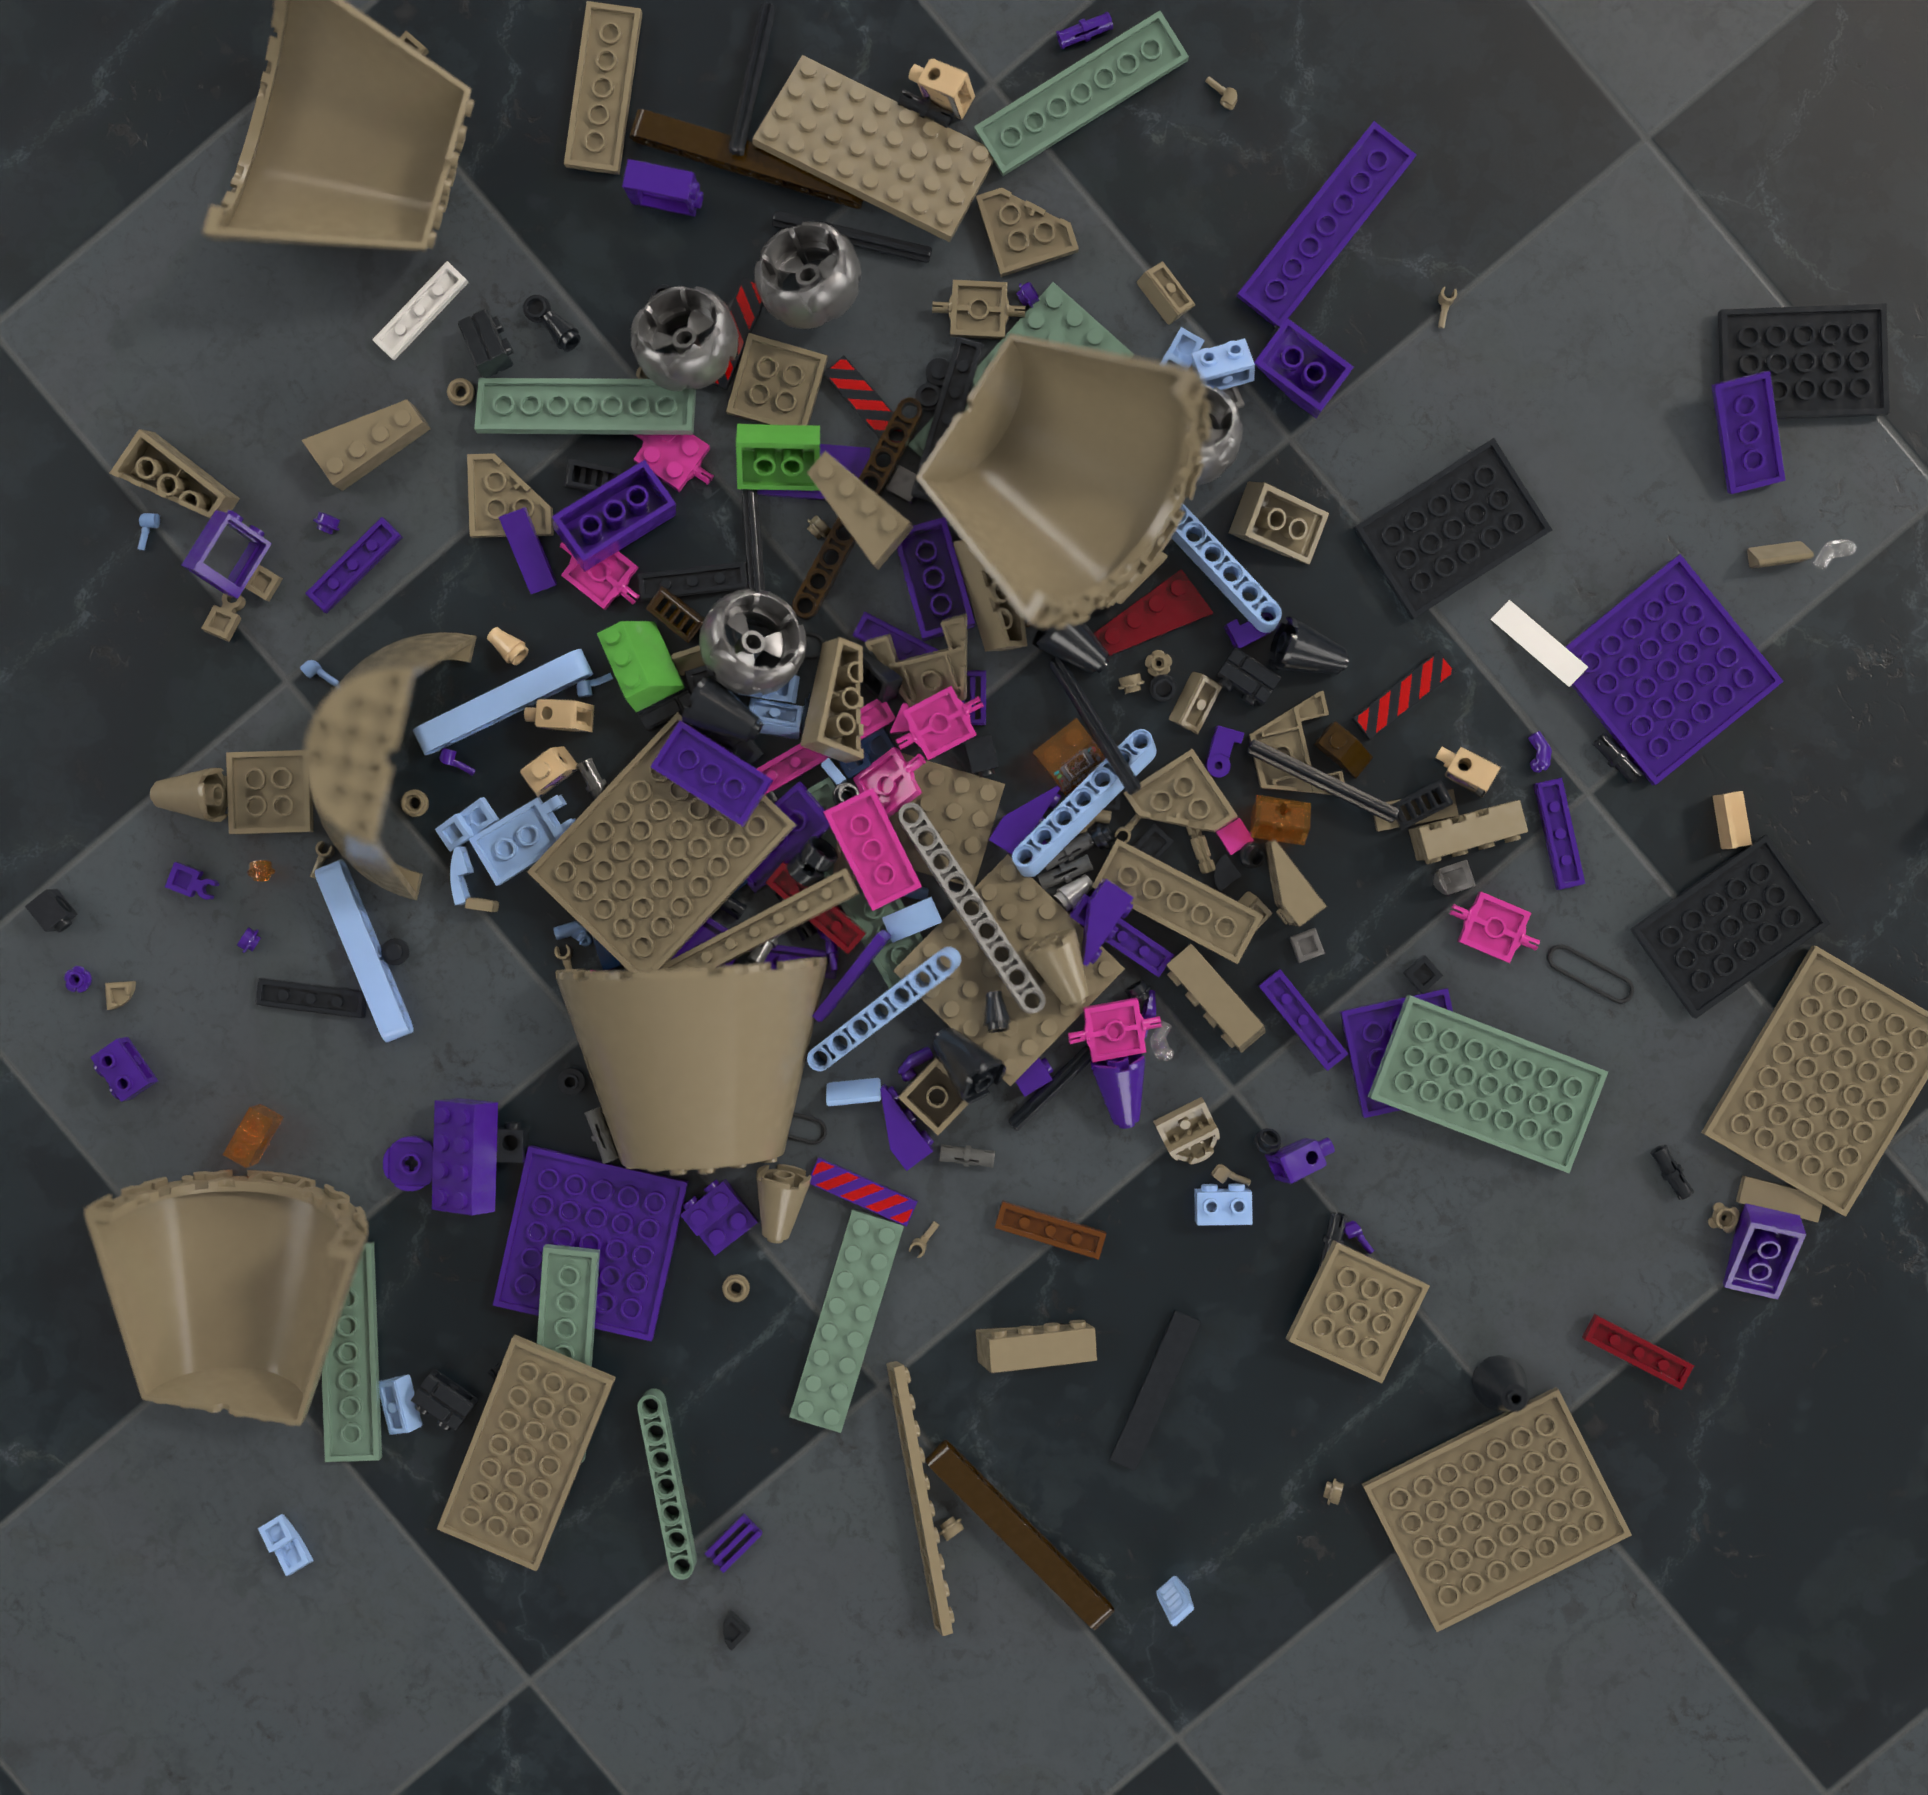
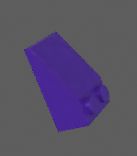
M1288 318L1254 362L1255 366L1283 393L1314 418L1319 416L1354 368Z
M1745 1203L1735 1229L1723 1283L1724 1288L1779 1299L1806 1236L1800 1215Z

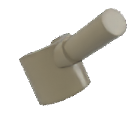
M1209 76L1205 82L1219 94L1223 95L1220 104L1226 109L1233 110L1238 101L1236 90L1221 86Z
M1443 287L1438 296V302L1441 305L1438 328L1444 329L1449 306L1453 304L1457 297L1456 289L1453 290L1451 298H1447L1444 295L1445 287Z
M1135 814L1125 827L1122 826L1116 830L1115 837L1120 831H1126L1128 838L1124 842H1129L1131 831L1141 818Z
M324 841L318 842L315 847L318 857L310 874V877L316 879L315 870L321 868L325 860L333 857L335 849L331 845L329 851L322 854V848L325 845Z
M566 944L567 954L562 957L559 947L556 946L554 949L555 956L563 961L565 969H572L571 958L573 956V949Z
M1222 1164L1217 1165L1211 1173L1222 1184L1228 1177L1247 1186L1251 1182V1179L1235 1174Z
M934 1221L921 1238L914 1239L909 1247V1252L913 1246L919 1245L922 1251H920L917 1258L922 1257L927 1248L926 1243L939 1224Z

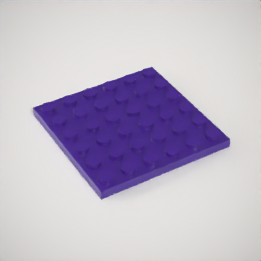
M1681 554L1674 557L1565 646V648L1588 666L1571 686L1621 748L1627 751V755L1643 771V775L1652 786L1658 784L1784 682Z
M528 1146L493 1306L539 1316L543 1247L546 1244L599 1249L595 1329L652 1341L689 1181L638 1169H626L624 1166L603 1163L602 1161L536 1146Z

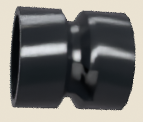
M811 836L802 846L801 852H798L788 863L787 869L789 874L798 883L805 887H810L823 878L825 872L838 860V854L826 840L818 836Z

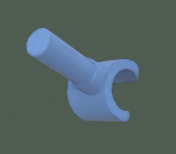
M143 513L139 517V524L142 529L138 549L145 550L150 528L159 527V514Z
M308 660L300 667L302 672L309 678H312L317 673L335 687L340 683L326 673L315 660Z
M611 673L597 679L578 682L576 686L578 697L592 696L591 687L612 680Z

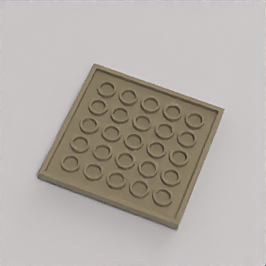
M1007 854L974 889L1044 994V1007L1034 1014H1027L1020 1009L955 908L893 972L902 980L942 948H955L961 955L959 967L920 998L950 1028H954L999 1058L1006 1066V1072L1002 1079L1011 1086L1081 1015L1083 1007H1088L1125 968L1101 946L1099 949L1102 950V953L1094 964L1083 965L1089 995L1085 998L1086 1002L1075 1008H1071L1070 1005L1064 1006L1027 959L1024 950L1035 941L1039 945L1042 941L1046 940L1045 936L1066 928H1071V930L1074 928L1077 933L1081 953L1084 928L1077 921L1069 917L1070 914L1032 877L1021 875L1013 859ZM967 902L963 906L964 912L969 916H974L979 912L978 905L974 902ZM984 924L979 927V935L984 939H990L994 935L993 928L990 925ZM999 947L995 949L994 957L999 962H1005L1009 958V953L1005 948ZM941 956V963L945 967H951L950 959L946 956ZM1014 970L1010 972L1009 980L1013 985H1021L1024 981V976L1020 971ZM920 972L921 980L925 983H930L929 975ZM1002 991V997L1011 1020L1008 1031L998 1033L987 1032V1027L984 1026L985 993ZM1029 993L1025 996L1024 1002L1028 1008L1035 1009L1039 1004V999L1035 994Z

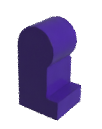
M1265 612L1261 614L1262 619L1270 622L1274 620L1270 613ZM1237 619L1223 627L1233 647L1238 649L1271 633L1260 632L1250 621L1239 625Z
M1219 725L1215 727L1205 761V768L1211 777L1220 778L1228 774L1231 766L1229 757L1233 744L1242 743L1243 732Z

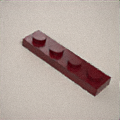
M784 861L765 883L786 900L808 887L798 883L789 874L788 864ZM837 906L809 920L847 954L867 934Z
M1596 1314L1593 1315L1582 1336L1584 1340L1681 1390L1694 1367L1688 1361Z

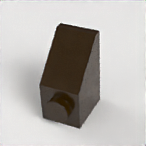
M1336 721L1330 723L1313 744L1355 779L1373 758L1359 740Z

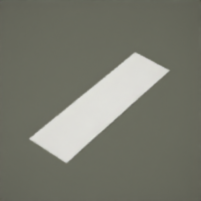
M1510 600L1491 618L1496 625L1567 686L1570 687L1588 668V666Z

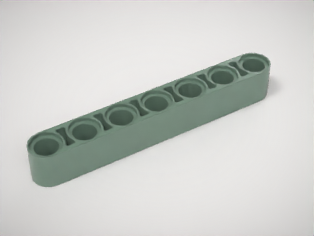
M649 1389L638 1402L639 1420L669 1570L674 1578L684 1580L692 1575L697 1563V1554L666 1398L660 1390ZM654 1399L658 1404V1408H648L645 1400ZM651 1426H660L663 1430V1435H654L651 1431ZM664 1452L668 1456L669 1461H659L656 1453ZM670 1479L674 1487L665 1488L661 1480ZM669 1505L676 1506L679 1514H670L666 1507ZM672 1533H681L684 1536V1540H674ZM685 1559L689 1562L690 1566L687 1568L680 1567L677 1560Z

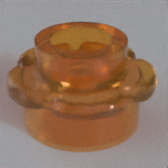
M258 860L249 863L247 874L253 877L254 881L263 882L270 880V876L275 874V869H272V862Z

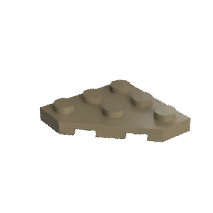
M1004 188L995 189L976 196V202L1000 277L1078 253L1079 248L1070 222L1062 218L1059 219L1047 213L1045 209L1012 195V192Z
M467 454L470 537H507L499 516L526 507L538 536H553V508L496 454Z
M1193 749L1141 781V790L1133 795H1129L1127 791L1124 792V796L1140 818L1214 833L1238 818V815Z

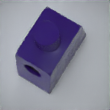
M1328 1137L1318 1142L1315 1139L1304 1138L1280 1148L1275 1154H1266L1265 1157L1275 1180L1291 1184L1325 1167L1327 1162L1324 1157L1334 1153L1335 1149Z

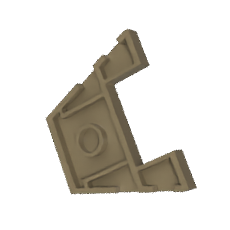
M966 614L941 621L949 647L946 649L899 660L890 634L871 638L865 642L868 650H872L881 663L897 672L903 678L899 693L909 707L949 686H952L959 700L964 701L967 698Z
M1324 691L1316 693L1248 735L1249 742L1257 740L1311 766L1301 722L1329 715ZM1253 757L1259 785L1262 789L1331 795ZM1342 771L1328 774L1345 783Z

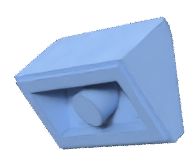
M750 698L748 708L764 724L760 733L799 739L804 706Z
M880 1078L829 1082L826 1086V1104L828 1106L880 1101L882 1099L880 1091L881 1080Z
M402 1375L379 1381L380 1399L389 1434L409 1433L422 1426L420 1413L415 1409V1403L411 1401L415 1393L410 1375Z

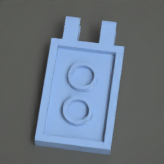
M556 795L544 803L540 797H537L469 839L496 886L503 884L534 865L575 822L576 818H570L560 824L553 813L567 804L562 795Z

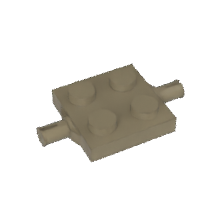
M953 280L952 295L949 302L933 301L932 313L949 314L951 321L950 337L959 336L962 338L1002 340L1005 338V325L1008 318H1025L1026 306L1009 305L1007 298L1008 282Z

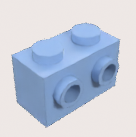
M1245 338L1229 341L1212 348H1203L1192 353V369L1198 373L1204 385L1208 387H1216L1223 390L1254 381L1255 364Z
M1202 1184L1201 1189H1194L1195 1222L1197 1225H1252V1191L1249 1188H1245V1184H1228V1188H1218L1217 1184Z

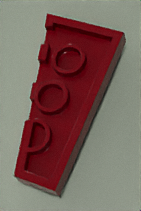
M1181 569L1097 630L1094 635L1108 651V656H1111L1196 620L1213 614V611Z

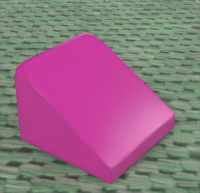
M907 703L902 704L890 734L910 732L909 723L903 713L904 710L909 708Z

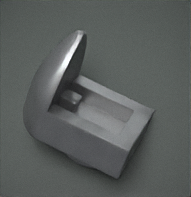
M1467 860L1440 868L1434 875L1433 884L1435 888L1445 895L1476 886Z

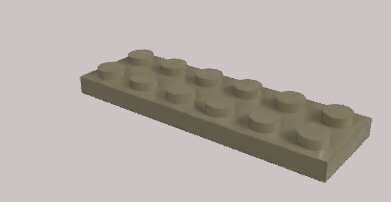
M591 1L586 3L564 159L566 168L620 175L642 20L641 8Z
M1119 839L1116 840L1092 885L1096 889L1103 878L1109 880L1134 897L1131 901V904H1133L1132 909L1237 964L1264 916Z

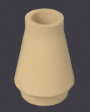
M498 627L493 628L489 632L487 640L493 644L506 663L518 665L525 659L528 654L525 642L502 631Z

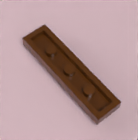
M1003 1200L994 1226L996 1229L1098 1260L1107 1234L1102 1230Z

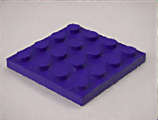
M1448 988L1411 995L1453 1012ZM1406 997L1340 1011L1363 1118L1400 1111V1109L1371 1099L1368 1095Z

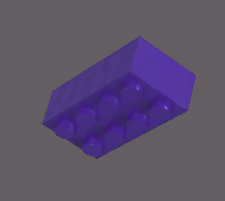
M643 460L553 515V528L585 572L676 516V503L648 463Z
M942 517L914 525L911 532L897 547L922 640L927 641L945 636L941 621L963 614L967 615V629L975 627L974 617L946 518Z
M463 1098L434 1101L432 1210L465 1215L495 1212L498 1102Z

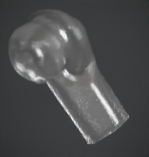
M1847 539L1828 541L1816 558L1814 565L1819 569L1826 570L1833 558L1853 555L1856 550L1854 542Z
M1161 1020L1162 1027L1155 1029L1150 1039V1044L1155 1057L1167 1062L1174 1055L1173 1049L1169 1048L1166 1040L1172 1025Z

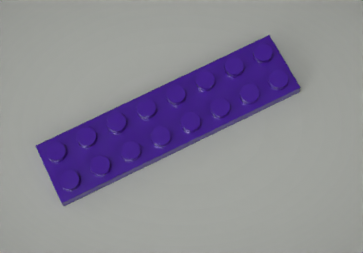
M1373 121L1236 297L1273 326L1277 325L1280 328L1401 177L1417 154Z

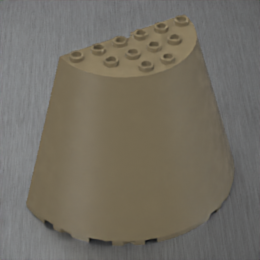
M274 0V14L271 27H274V32L278 34L277 38L269 37L266 54L268 64L266 71H263L260 89L235 175L230 183V186L233 188L231 192H226L221 206L210 205L203 229L204 236L219 241L426 252L428 248L433 249L437 235L434 229L438 231L440 229L443 212L445 213L449 201L450 187H453L460 153L456 151H462L467 127L463 126L465 116H471L474 106V100L469 99L471 89L344 0Z
M1010 334L1006 341L1001 344L991 364L984 370L983 376L974 390L969 393L967 409L965 412L954 416L951 425L937 442L936 448L922 465L916 478L1025 619L1045 628H1049L1050 625L1056 628H1064L1069 623L1076 625L1088 620L1090 615L1088 613L1096 608L1104 606L1108 608L1116 602L1122 593H1126L1132 588L1133 584L1129 581L1137 572L1142 575L1145 574L1176 531L1185 514L1180 508L1186 497L1192 499L1196 489V481L1201 476L1204 466L1201 462L1203 455L1200 453L1203 441L1209 440L1211 421L1208 419L1210 403L1203 397L1207 390L1198 373L1191 368Z
M442 632L421 634L394 642L374 652L354 667L322 704L314 717L307 736L305 748L306 774L318 815L330 840L351 866L368 880L383 889L413 900L418 898L423 874L394 863L377 841L393 766L387 762V755L391 750L398 749L414 675L441 660L471 663L477 636Z
M828 957L778 961L777 969H771V962L745 966L731 965L615 972H590L586 968L555 971L559 989L621 1164L626 1166V1169H648V1172L670 1170L671 1175L686 1174L687 1170L698 1169V1173L704 1174L713 1173L719 1167L743 1168L746 1167V1164L777 1162V1157L784 1154L815 1022V1018L812 1016L818 1009L828 966Z
M220 1170L217 1172H193V1176L185 1175L182 1177V1180L168 1182L167 1177L145 1181L141 1185L121 1189V1196L112 1199V1195L109 1194L85 1208V1218L142 1400L154 1401L157 1404L178 1405L182 1408L202 1409L210 1413H216L225 1408L229 1410V1414L235 1417H250L260 1421H275L289 1426H300L309 1411L367 1239L368 1224L365 1212L361 1206H353L350 1203V1196L346 1193L335 1191L334 1187L328 1184L324 1185V1189L316 1187V1180L302 1176L258 1170H247V1176H233V1170Z

